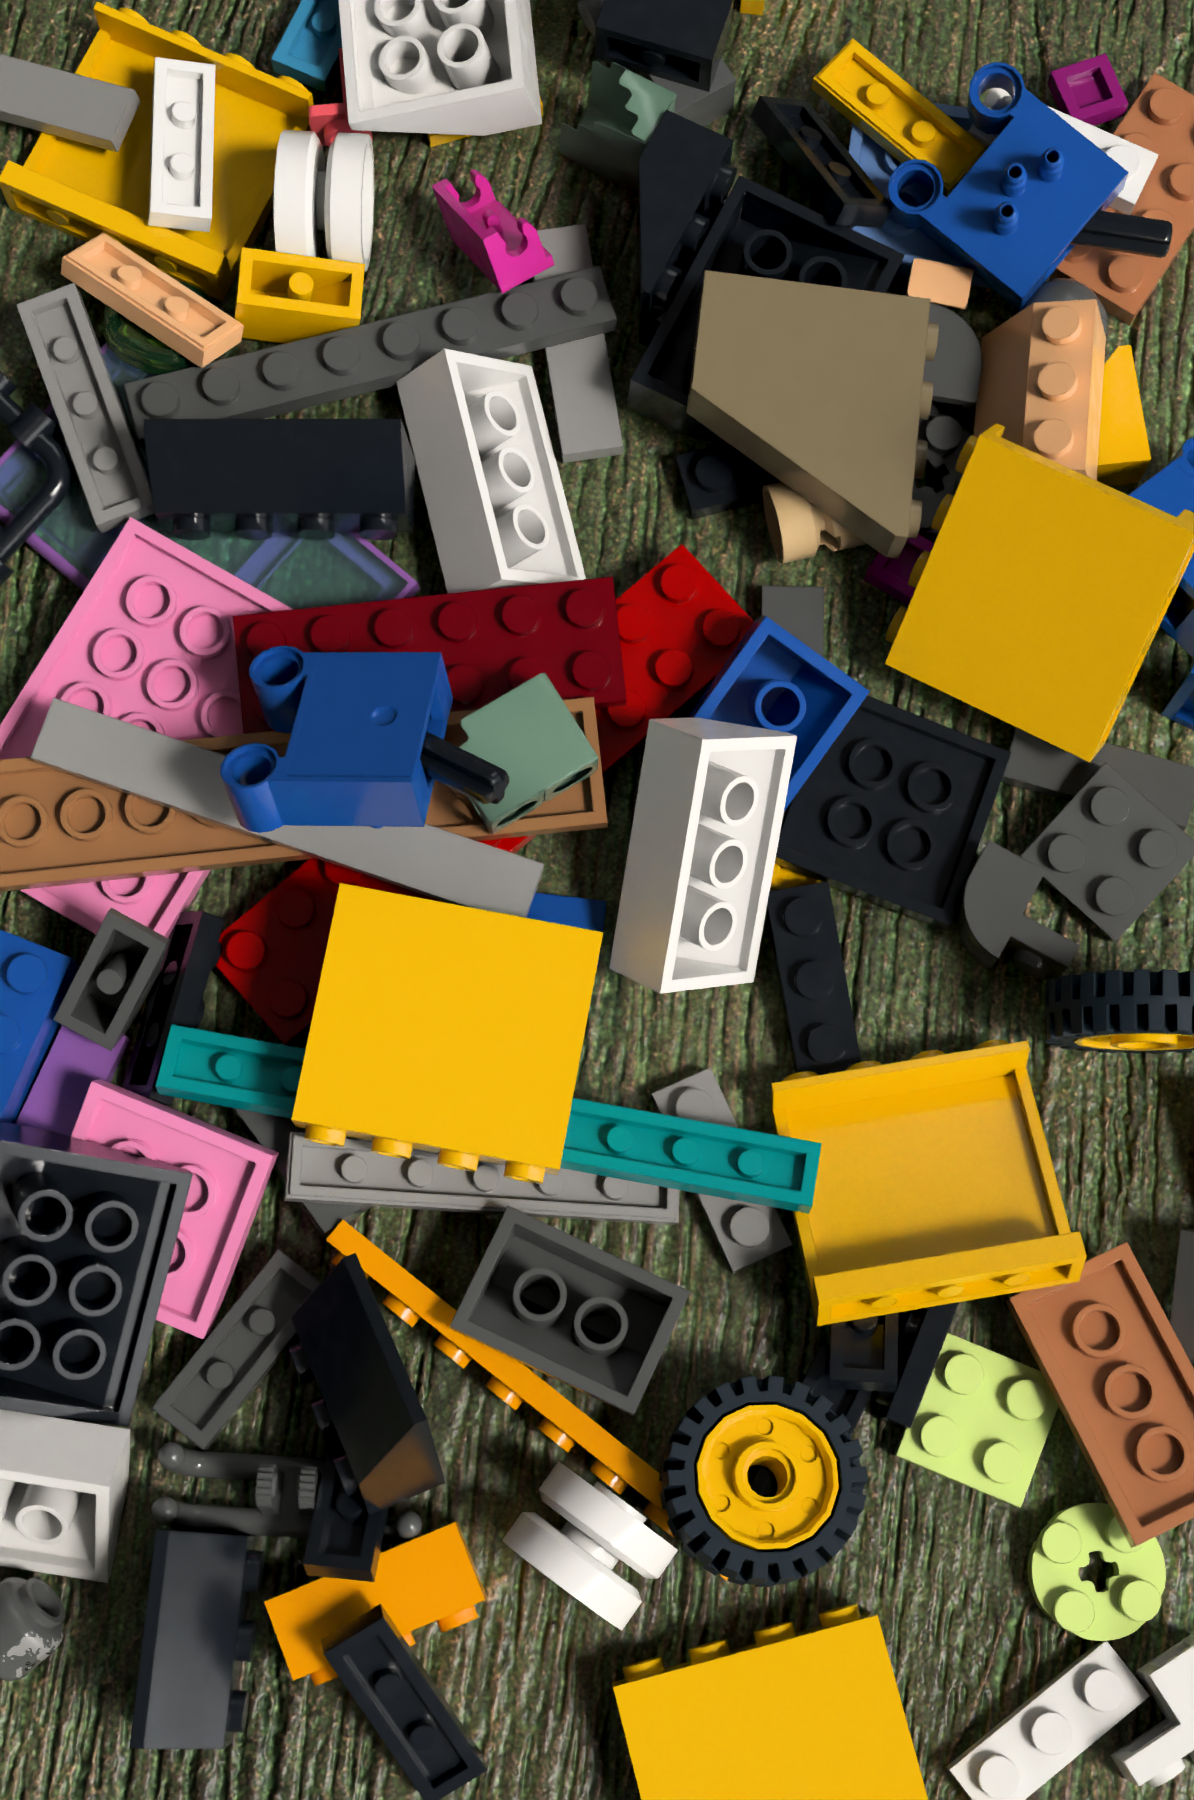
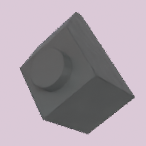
M111 908L107 912L53 1020L112 1051L136 1019L160 972L170 939Z

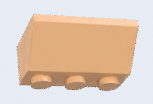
M1096 299L1032 303L981 338L982 368L976 402L974 436L979 437L981 433L998 423L1005 427L1002 438L1097 481L1106 336Z

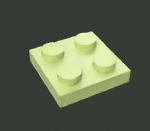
M947 1333L912 1427L902 1431L893 1456L1011 1506L1021 1508L1057 1412L1058 1404L1041 1371Z

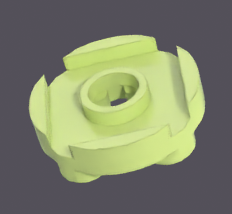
M1106 1503L1072 1505L1057 1512L1047 1522L1048 1524L1041 1530L1037 1541H1034L1030 1550L1027 1573L1030 1589L1038 1607L1058 1627L1083 1639L1110 1641L1134 1633L1146 1621L1151 1620L1158 1613L1161 1606V1596L1165 1589L1166 1567L1163 1552L1156 1537L1131 1548L1112 1509ZM1094 1551L1100 1552L1102 1561L1112 1562L1114 1568V1575L1106 1578V1588L1101 1591L1095 1590L1092 1581H1081L1079 1576V1568L1089 1565V1553Z

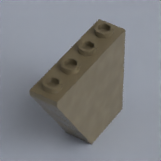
M705 270L699 298L686 413L883 556L898 559L907 539L917 538L922 516V501L912 499L914 478H923L928 451V442L918 440L919 419L928 420L933 397V382L923 381L925 361L933 362L939 333L938 323L929 322L931 299Z

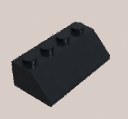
M144 419V439L154 514L165 530L172 532V535L177 538L204 540L210 537V532H235V536L242 539L266 540L272 537V532H297V535L304 539L328 540L335 537V532H359V535L366 539L391 540L397 537V532H413L415 458L401 419Z

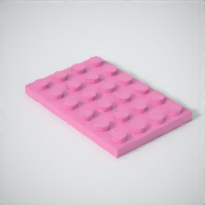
M130 517L0 724V760L31 757L53 697L180 741L243 734L233 616L294 609ZM211 870L33 888L20 891L95 935L107 912L113 908L168 938L181 912H186Z

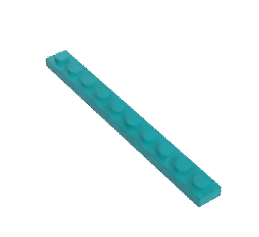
M171 1024L156 1088L160 1095L292 1118L306 1049ZM573 1098L560 1168L809 1214L813 1204L822 1143Z

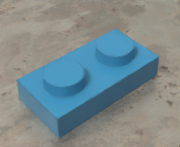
M301 0L271 58L274 72L291 77L322 92H328L340 69L338 48H342L338 0Z

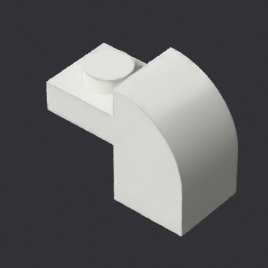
M1192 1634L1136 1670L1166 1718L1110 1755L1124 1778L1137 1786L1148 1782L1151 1788L1158 1787L1184 1770L1186 1765L1181 1758L1189 1754L1194 1761V1635Z

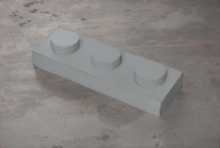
M711 1067L658 1090L651 1095L659 1114L738 1128ZM695 1193L731 1274L792 1246L775 1207Z

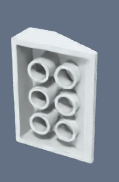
M338 0L348 124L352 130L486 136L542 124L530 0Z

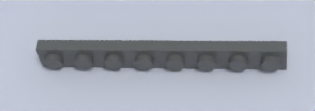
M596 266L515 286L503 294L500 291H495L214 361L203 368L194 366L125 383L124 386L141 448L146 449L144 419H265L396 386V381L444 348L495 359H504L615 331L617 319L601 268Z

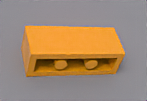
M454 1522L380 1553L375 1582L322 1577L269 1599L264 1604L293 1681L310 1674L315 1687L339 1677L323 1654L321 1640L377 1605L381 1604L408 1645L412 1646L416 1643L411 1631L437 1621L440 1632L443 1633L478 1618L479 1616L474 1605L486 1600L487 1595L458 1522Z

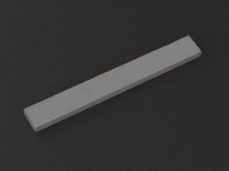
M54 697L30 757L35 763L450 904L527 918L544 870L543 863L425 824L424 827L384 826L379 829L370 826L283 825L269 832L257 833L248 831L238 822L220 775V766L225 755Z

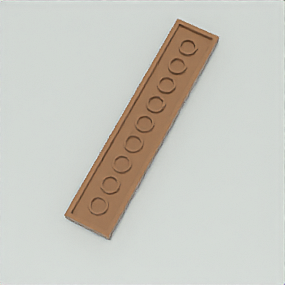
M594 697L563 700L599 758L598 768L594 774L553 799L543 802L538 808L493 835L466 795L435 780L425 824L475 841L607 828L608 822ZM478 709L450 712L444 740L457 747L467 742L469 736L461 727V719ZM267 731L182 741L225 756L244 744L261 743L275 749L279 757H285L291 733ZM30 757L0 760V892L315 859L300 852L35 763Z

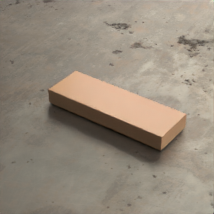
M104 232L62 257L61 275L200 368L205 367L242 341L244 328L242 323Z

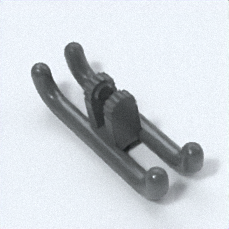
M175 1442L166 1443L159 1449V1463L166 1470L173 1473L200 1478L256 1481L255 1502L258 1507L245 1508L190 1504L164 1496L158 1498L151 1508L152 1516L159 1524L181 1530L309 1538L325 1458L200 1451L182 1447ZM406 1511L398 1516H387L382 1543H402L415 1539L422 1530V1521L419 1515L412 1511Z

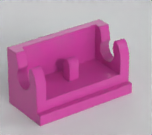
M475 169L470 171L471 181L474 183L476 191L474 196L467 202H459L458 192L446 178L432 185L451 239L502 294L555 265L552 255L542 246L534 226L525 218L520 217L516 219L495 199L489 181L479 171Z

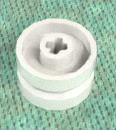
M282 131L277 147L273 185V219L276 252L320 258L325 231L328 259L365 264L364 272H367L372 250L375 179L374 154L370 134L339 132L330 145L325 171L323 145L314 131Z
M558 1461L538 1490L542 1501L568 1520L561 1531L535 1512H522L502 1541L557 1585L622 1631L642 1603L638 1589L612 1570L620 1559L643 1577L658 1579L678 1550L644 1525L647 1518L599 1482L592 1486Z

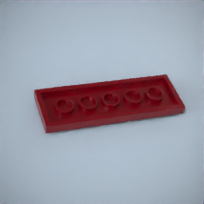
M613 577L233 616L243 734L275 731L267 725L249 676V667L253 659L261 652L283 645L295 647L302 652H441L453 695L450 712L480 709L541 673L547 674L562 700L594 697L595 709L626 706L627 703Z

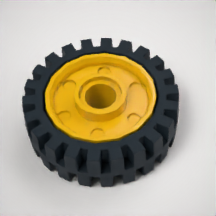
M1134 969V972L1106 970V973L1093 971L1084 972L1081 975L1069 974L1062 976V978L1050 979V981L1046 982L1045 1033L1046 1043L1050 1046L1068 1050L1077 1049V1051L1085 1052L1099 1050V1053L1125 1052L1140 1054L1141 1052H1150L1152 1054H1166V1052L1190 1053L1194 1050V971L1179 973L1177 970L1162 969L1159 972H1149V969Z
M770 1375L764 1379H756V1376L743 1377L730 1384L727 1382L703 1396L686 1412L669 1438L664 1451V1459L660 1466L659 1481H662L661 1504L662 1509L667 1510L669 1516L667 1524L673 1536H679L684 1543L681 1548L691 1559L694 1557L699 1559L704 1564L703 1569L715 1576L721 1574L728 1577V1582L739 1585L755 1584V1587H771L801 1579L815 1572L828 1563L852 1536L858 1525L856 1522L858 1516L863 1511L866 1495H862L863 1486L867 1483L866 1467H861L859 1458L863 1451L859 1439L852 1440L848 1432L852 1427L843 1414L839 1417L836 1416L830 1409L833 1403L821 1394L815 1397L809 1393V1386L798 1381L793 1384L784 1383V1377ZM762 1465L774 1473L778 1488L774 1497H763L751 1489L747 1477L750 1466Z

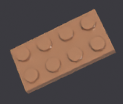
M1157 73L1153 74L1113 135L1159 154L1131 215L1165 220L1172 224V238L1167 255L1162 258L1076 245L1049 276L1051 279H1074L1085 284L1095 292L1107 313L1129 326L1194 230V95ZM1111 207L1105 210L1106 212L1125 214Z
M1123 1243L1086 1261L1079 1282L1027 1290L1010 1297L1006 1304L1130 1547L1138 1546L1194 1518V1368L1128 1243Z

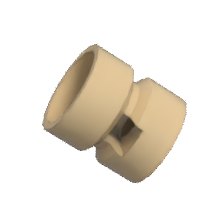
M783 482L763 486V507L767 529L779 563L784 564L814 557L819 545L823 544L832 552L866 544V542Z

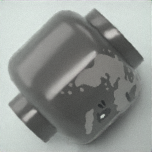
M7 1577L0 1581V1679L5 1681L19 1680L26 1676L53 1653L63 1640L62 1622L65 1619L63 1604L52 1588L37 1578L27 1580L22 1577Z

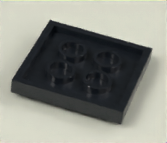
M867 695L788 805L781 825L775 863L821 882L829 881V885L945 930L952 923L1011 752Z

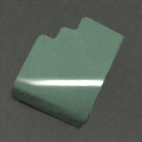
M597 61L592 62L590 102L587 112L576 130L566 123H561L560 154L638 197L639 159L666 110L675 112L676 93L615 62H611L610 68Z
M546 673L536 675L461 719V727L469 737L468 741L459 748L504 769L509 776L510 782L505 789V796L498 804H482L468 797L492 835L538 808L543 802L553 799L597 771L599 760L597 754Z

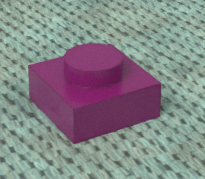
M1106 53L1051 71L1047 82L1059 111L1093 126L1124 116L1129 104Z
M918 534L916 539H907L898 559L885 557L878 553L866 571L864 581L909 606L916 589L908 585L910 574L921 553L924 550L931 553L934 543Z

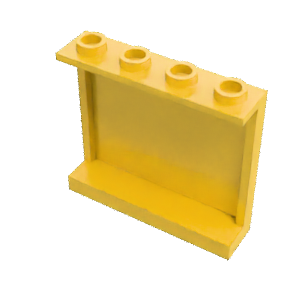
M96 2L93 11L99 31L75 74L136 91L141 102L119 151L114 152L42 132L23 166L8 160L0 174V188L11 210L85 242L104 232L178 282L223 301L239 272L242 247L252 248L273 208V185L280 134L283 130L311 131L308 107L314 105L312 93L304 85L291 77L281 75L276 78L255 69L249 61L237 54L225 53L222 55L205 48L194 37L183 31L173 30L170 33L151 25L144 17L131 9L121 7L116 10ZM155 57L216 65L212 221L209 232L148 226L152 88Z
M996 423L981 433L979 437L971 435L959 455L955 471L963 474L955 495L953 496L948 493L936 511L931 528L939 533L931 553L924 550L912 569L908 585L916 589L908 608L901 606L889 625L885 640L893 643L885 664L1085 761L1091 762L1106 743L1194 553V512L1184 509L1177 517L1002 438L1005 427Z
M340 883L291 1118L295 1127L306 1129L305 1140L330 1146L344 1147L346 1136L372 1141L371 1152L389 1157L410 1159L412 1148L439 1153L438 1165L459 1170L477 1171L478 1161L504 1165V1177L523 1182L543 1184L545 1173L558 1175L603 932Z
M989 1040L978 1044L972 1050L949 1054L939 1050H929L918 1053L907 1061L883 1065L877 1061H863L841 1072L818 1075L815 1072L804 1071L791 1074L781 1082L771 1083L770 1112L775 1135L822 1143L812 1208L809 1214L792 1211L817 1326L1079 1282L1087 1255L1080 1231L1071 1233L1026 1068L1030 1052L1028 1040L1008 1043L1005 1040Z
M858 1604L846 1605L819 1613L821 1626L795 1633L793 1622H784L753 1631L756 1644L730 1650L727 1639H722L688 1649L690 1661L664 1668L662 1657H656L622 1667L625 1679L612 1682L641 1800H928L878 1615L871 1612L860 1615Z

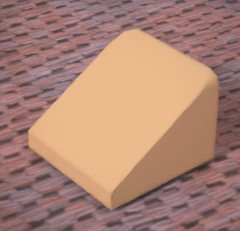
M914 258L905 296L931 299L930 303L966 310L974 270Z

